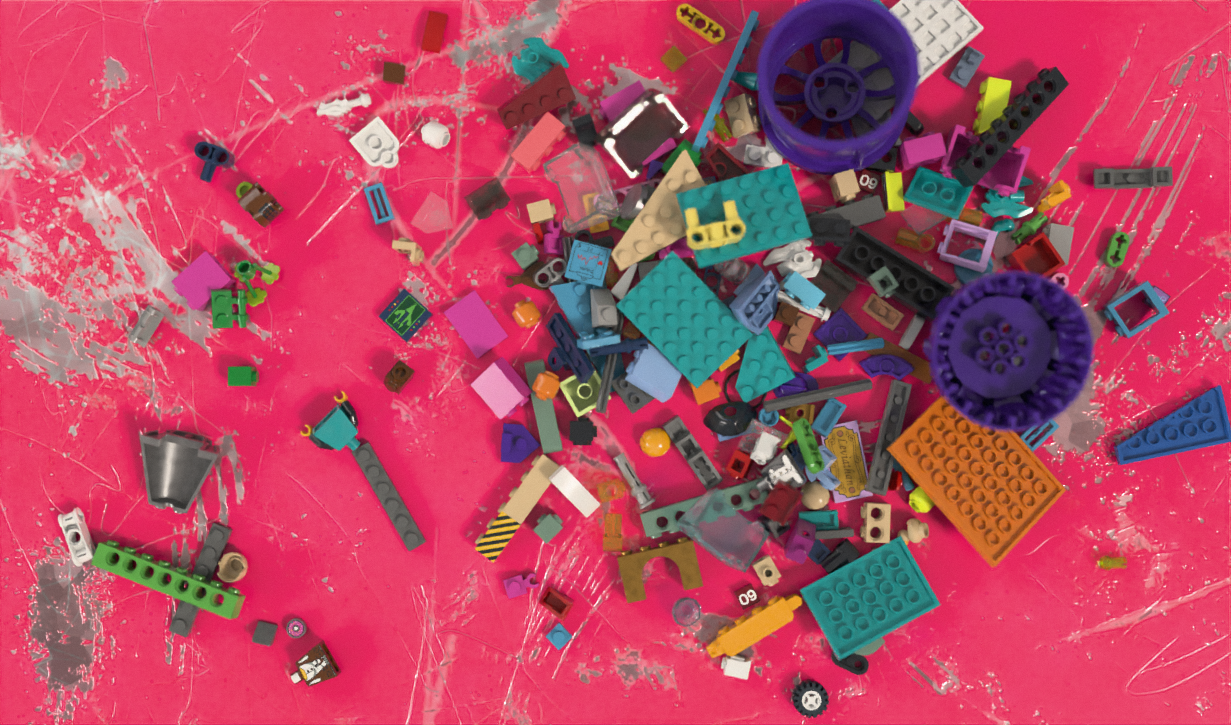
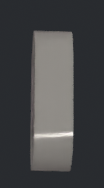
M918 314L912 318L899 341V346L906 350L910 348L923 326L925 318Z

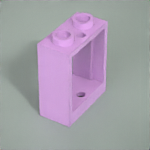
M952 219L950 225L946 224L943 235L946 238L944 242L939 244L937 253H940L938 260L984 273L998 232ZM953 231L986 240L979 263L946 253Z

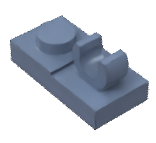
M968 46L948 80L965 89L985 55Z

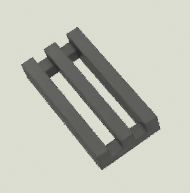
M851 527L815 532L816 540L854 536V529Z

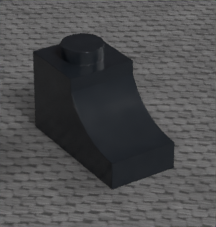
M590 113L572 120L573 130L581 149L586 148V150L596 147V143H599V137Z

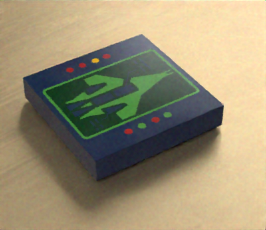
M404 288L378 317L404 341L408 342L433 314Z

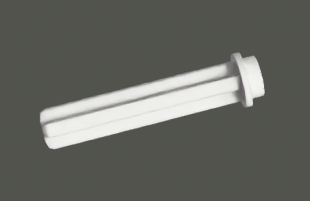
M781 290L778 292V302L783 301L798 307L800 311L821 318V321L828 320L831 310L827 306L824 308L818 305L815 310L812 308L807 310L800 304L802 300L795 296L793 299Z

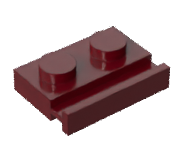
M778 479L759 508V513L784 526L804 493Z

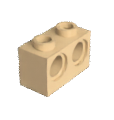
M853 169L834 174L829 180L835 203L841 201L843 204L853 200V198H856V194L860 192Z
M864 502V507H861L863 526H860V537H863V541L890 543L891 504ZM873 508L879 509V515L876 518L871 516ZM873 527H877L879 530L876 537H871L870 535Z

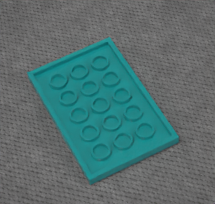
M788 163L676 194L686 229L688 225L685 210L696 208L699 224L706 226L727 220L723 204L728 201H735L738 217L741 218L745 225V233L738 242L714 248L693 250L699 269L811 238L812 236ZM731 228L733 234H740L738 228ZM692 236L694 242L702 241L700 236Z
M673 251L669 252L616 304L623 314L696 388L753 335Z
M901 536L799 590L838 661L941 605Z

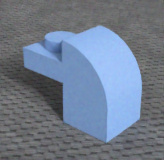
M821 445L818 448L824 461V470L812 474L807 466H805V471L811 482L819 479L820 484L825 489L831 491L841 484L828 470L837 457L825 445Z

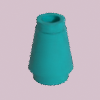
M737 72L734 79L735 83L752 91H759L758 73Z

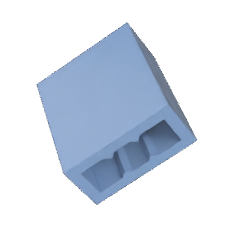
M649 343L648 349L635 350L633 354L635 359L626 368L627 375L625 380L664 403L672 397L682 373L659 349Z

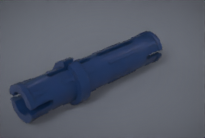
M647 337L630 340L625 338L620 343L589 348L590 357L622 352L629 354L631 351L648 349Z

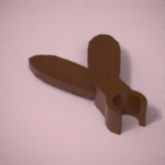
M541 261L533 264L521 276H507L505 279L511 278L513 284L506 287L510 288L522 283L538 290H547L549 286L540 287L533 281V274L545 263ZM538 279V282H539V283H544V282H545V281H543V280Z

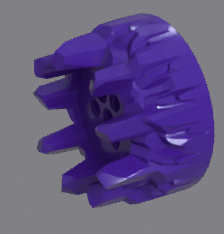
M1026 272L986 273L981 277H977L976 280H971L961 285L960 289L954 292V296L943 298L935 307V310L939 313L937 318L933 319L934 322L930 330L932 334L929 338L924 339L923 352L931 360L930 374L934 383L938 386L939 394L954 409L971 421L1000 431L1031 429L1059 416L1076 400L1083 390L1093 361L1094 349L1091 328L1083 309L1076 299L1054 281ZM1007 323L1009 329L1006 333H1002L1001 328ZM989 331L990 337L984 341L983 333ZM1019 336L1024 337V342L1021 345L1017 344ZM1004 343L1005 350L999 353L998 346ZM985 350L987 353L986 358L980 360L979 354ZM1019 355L1021 360L1019 364L1014 365L1013 360ZM997 363L1002 364L999 372H995V365Z

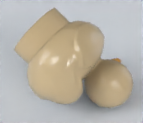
M912 518L906 522L908 524L907 530H900L897 534V537H902L906 545H908L909 540L912 543H919L923 538H928L929 527L927 523H922L919 519Z

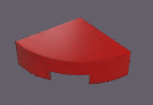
M539 222L532 224L538 244H544V236Z

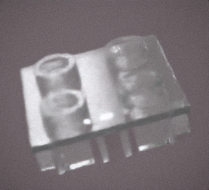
M753 418L740 439L738 447L741 448L740 451L750 454L753 451L757 438H760L764 431L781 439L776 445L778 447L772 458L774 460L788 435Z

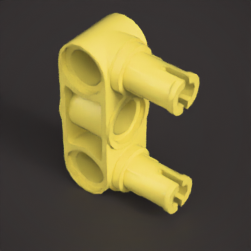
M728 201L723 204L727 219L725 222L712 223L706 226L699 224L696 208L685 210L688 225L686 229L687 244L691 249L714 248L735 243L742 239L746 229L741 218L738 217L735 201ZM731 228H738L740 234H733ZM698 235L702 241L694 242L692 236Z

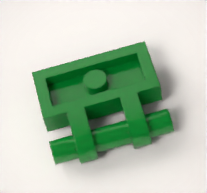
M231 289L211 290L213 329L233 328V320H238L240 328L246 327V320H248V313H246L248 297L245 296V289H238V296H232ZM232 304H238V312L232 313Z

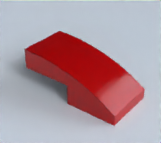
M429 11L422 40V51L440 54L444 42L448 14Z

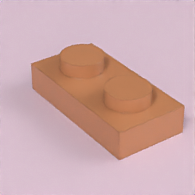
M874 293L870 295L861 308L890 331L895 329L904 316Z
M798 312L794 325L790 327L782 347L801 354L815 319Z

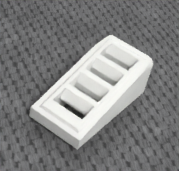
M637 263L628 268L611 290V294L618 300H621L627 294L637 270Z

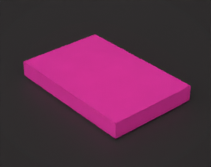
M475 290L444 312L477 359L509 337Z

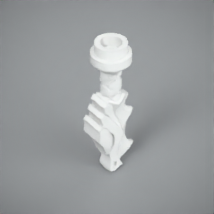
M361 93L359 98L348 101L346 98L338 100L336 98L329 104L321 102L319 110H317V116L326 114L327 116L339 118L347 114L355 106L362 105L366 108L372 104L369 93Z

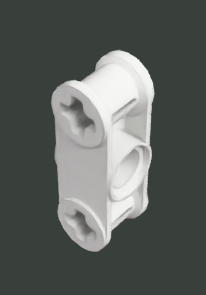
M77 507L70 513L58 515V522L63 530L74 564L79 567L84 562L93 560L96 548L82 510ZM77 532L80 534L81 537L79 542L76 540Z

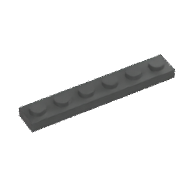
M895 379L891 380L865 489L867 492L886 496L895 459L887 448L900 436L911 384Z
M370 442L352 451L408 551L410 552L427 542Z
M216 522L212 524L192 575L194 573L205 576V580L212 581L218 567V562L221 560L233 529ZM203 587L201 593L205 597L206 589ZM181 600L169 631L183 637H188L200 607Z

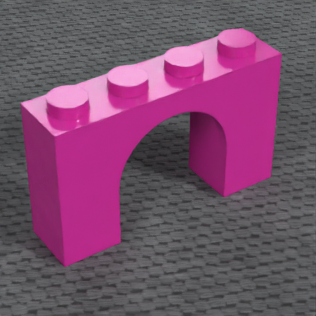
M640 80L599 102L600 109H598L602 119H607L610 125L607 127L611 135H616L619 142H617L620 151L622 153L625 151L628 158L626 161L631 169L635 168L636 172L649 166L650 161H658L674 152L677 148L668 130L643 142L635 141L625 133L622 125L625 116L633 109L649 101V96Z

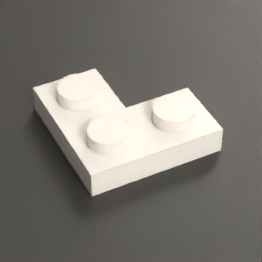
M766 139L765 148L746 145L743 164L768 169L782 165L783 157Z

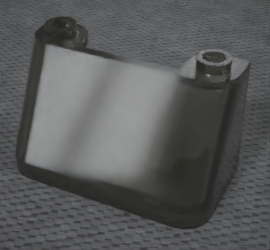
M649 88L595 136V141L624 173L632 179L633 177H638L643 172L642 168L644 165L642 162L667 139L682 137L689 126L662 91Z

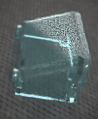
M717 488L714 490L709 489L678 520L675 526L720 562L745 573L770 533L764 529L765 526L756 520L755 522L748 521L725 502V494Z

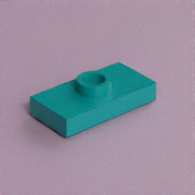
M837 509L798 512L800 519L816 525V531L839 529Z

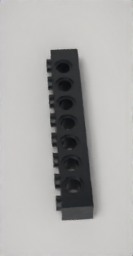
M1056 66L1039 71L1037 73L1038 77L1025 86L1026 90L1014 98L1012 105L1007 106L1002 111L1003 114L991 122V127L979 135V140L966 149L967 153L954 162L955 165L950 171L963 188L975 186L1069 85Z

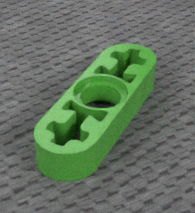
M805 418L793 422V431L808 470L812 474L824 470V461L809 422Z

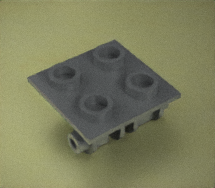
M624 372L614 379L611 385L630 412L634 414L652 401L654 397L626 381L627 372Z

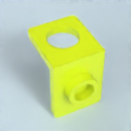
M779 415V419L792 428L780 445V448L784 449L787 444H791L792 441L794 442L796 436L793 431V424Z

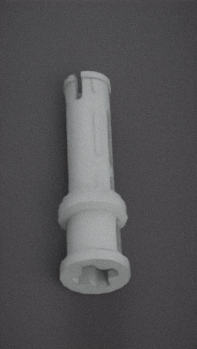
M624 453L615 457L613 460L630 485L632 496H635L640 504L639 508L643 509L653 503L655 499L651 498L646 489V484L641 483Z

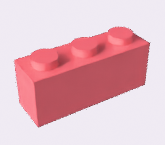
M547 112L511 154L512 159L527 172L536 171L542 162L540 160L544 155L547 157L553 151L554 147L552 146L555 142H560L566 135L565 125Z

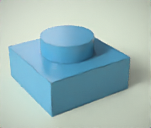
M560 622L546 635V638L558 650L573 637Z

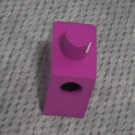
M800 518L797 519L784 547L786 558L804 564L815 541V524Z

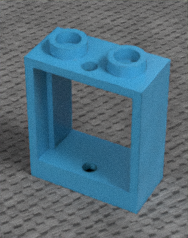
M1143 280L1104 305L1106 309L1104 314L1109 321H1114L1116 324L1114 328L1118 335L1128 339L1170 313L1151 284L1146 280ZM1141 291L1156 314L1128 330L1114 307Z

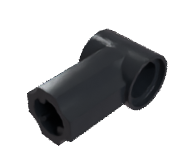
M846 538L820 564L828 574H831L842 568L845 564L854 561L860 555V552Z

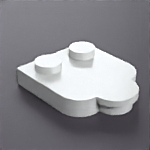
M379 116L349 140L366 162L373 167L382 165L385 168H393L398 163L399 157L397 152L400 148V143Z

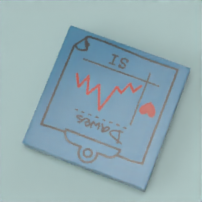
M574 240L564 277L602 287L612 249Z

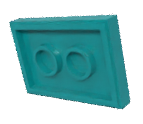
M919 166L903 200L958 220L973 190V186L963 188L957 179L946 178L941 173Z

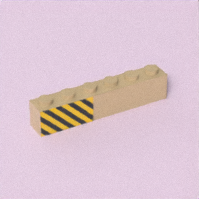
M544 454L541 457L539 455L536 456L531 463L534 467L530 473L526 471L520 479L522 484L519 488L516 486L509 494L511 497L507 504L503 502L498 509L499 516L496 519L492 518L486 526L489 530L485 535L481 533L475 541L477 544L475 550L493 563L550 485L549 477L560 467L559 464Z

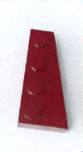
M557 61L551 68L543 72L537 79L529 83L523 90L497 109L506 130L576 99L562 63Z
M719 142L705 156L720 182L751 173Z

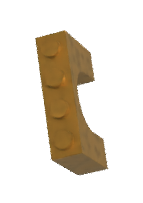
M688 537L678 538L676 543L671 544L669 541L660 542L658 547L651 548L650 545L639 547L640 551L632 552L631 549L621 551V555L617 556L627 603L646 599L642 571L649 560L659 556L668 557L678 565L684 591L703 586L692 539L688 540Z

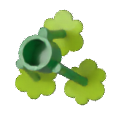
M243 260L234 267L236 270L234 276L239 278L241 282L246 283L249 289L246 296L248 297V303L252 307L263 303L264 298L267 296L266 291L260 288L254 290L249 279L254 278L256 270L262 272L261 279L269 285L279 278L280 267L274 265V263L260 267L257 263L251 264L249 261Z

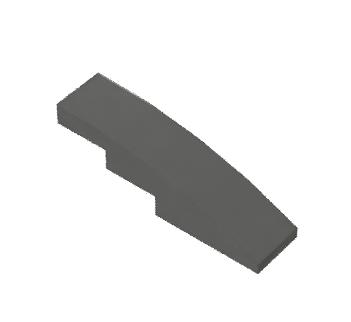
M678 415L662 425L707 491L723 481Z

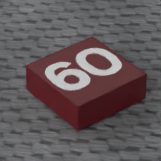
M863 169L858 179L860 190L874 194L881 176Z
M751 583L734 591L743 610L760 601Z

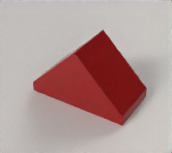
M548 586L539 603L560 620L564 621L574 604V600Z

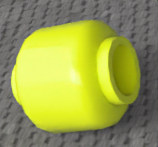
M920 486L909 495V504L918 513H927L936 505Z

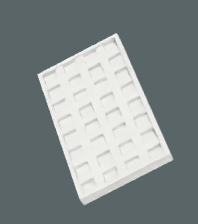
M900 0L890 9L903 22L915 42L920 64L918 85L984 29L958 0ZM855 41L850 43L847 65L853 67L857 72L881 60L868 47ZM843 50L839 52L834 58H832L828 63H840L843 55ZM888 68L880 69L863 80L865 89L884 90L891 87L894 83ZM853 86L847 88L848 91L852 93L858 91L857 88ZM895 98L883 101H864L862 107L877 121L895 106ZM862 122L867 129L870 127Z

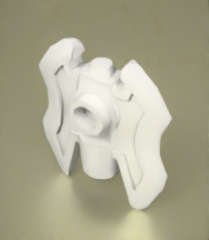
M804 239L790 243L783 248L774 249L764 260L763 265L769 266L782 262L776 266L782 277L789 272L793 274L796 271L806 279L816 277L822 261L818 258L812 262V257L814 256L812 251L805 249L810 247L812 243ZM783 281L779 283L780 290H786L784 287L785 282Z

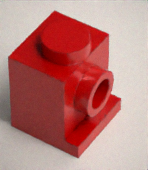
M735 449L725 470L730 472V476L740 480V478L747 477L755 460L751 459V454L743 449ZM741 461L745 464L743 469L739 466Z

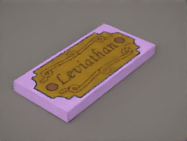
M857 420L835 424L827 438L820 435L822 445H825L837 457L835 462L828 468L841 482L837 488L832 490L834 503L873 496L871 492L865 491L869 475Z

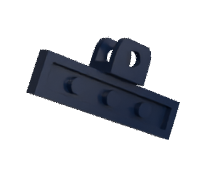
M554 313L546 327L558 347L553 348L547 361L553 371H559L562 366L566 371L572 369L580 384L587 383L595 369L583 349L577 346V339L561 313Z

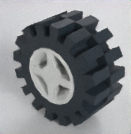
M802 681L801 685H797L796 690H793V704L801 715H805L807 718H811V716L816 718L818 714L820 716L823 714V710H827L826 706L829 705L827 691L817 681Z

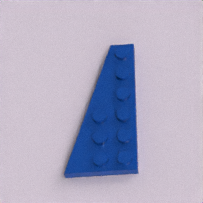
M1216 385L1116 444L1114 449L1118 465L1231 442V428L1221 385Z

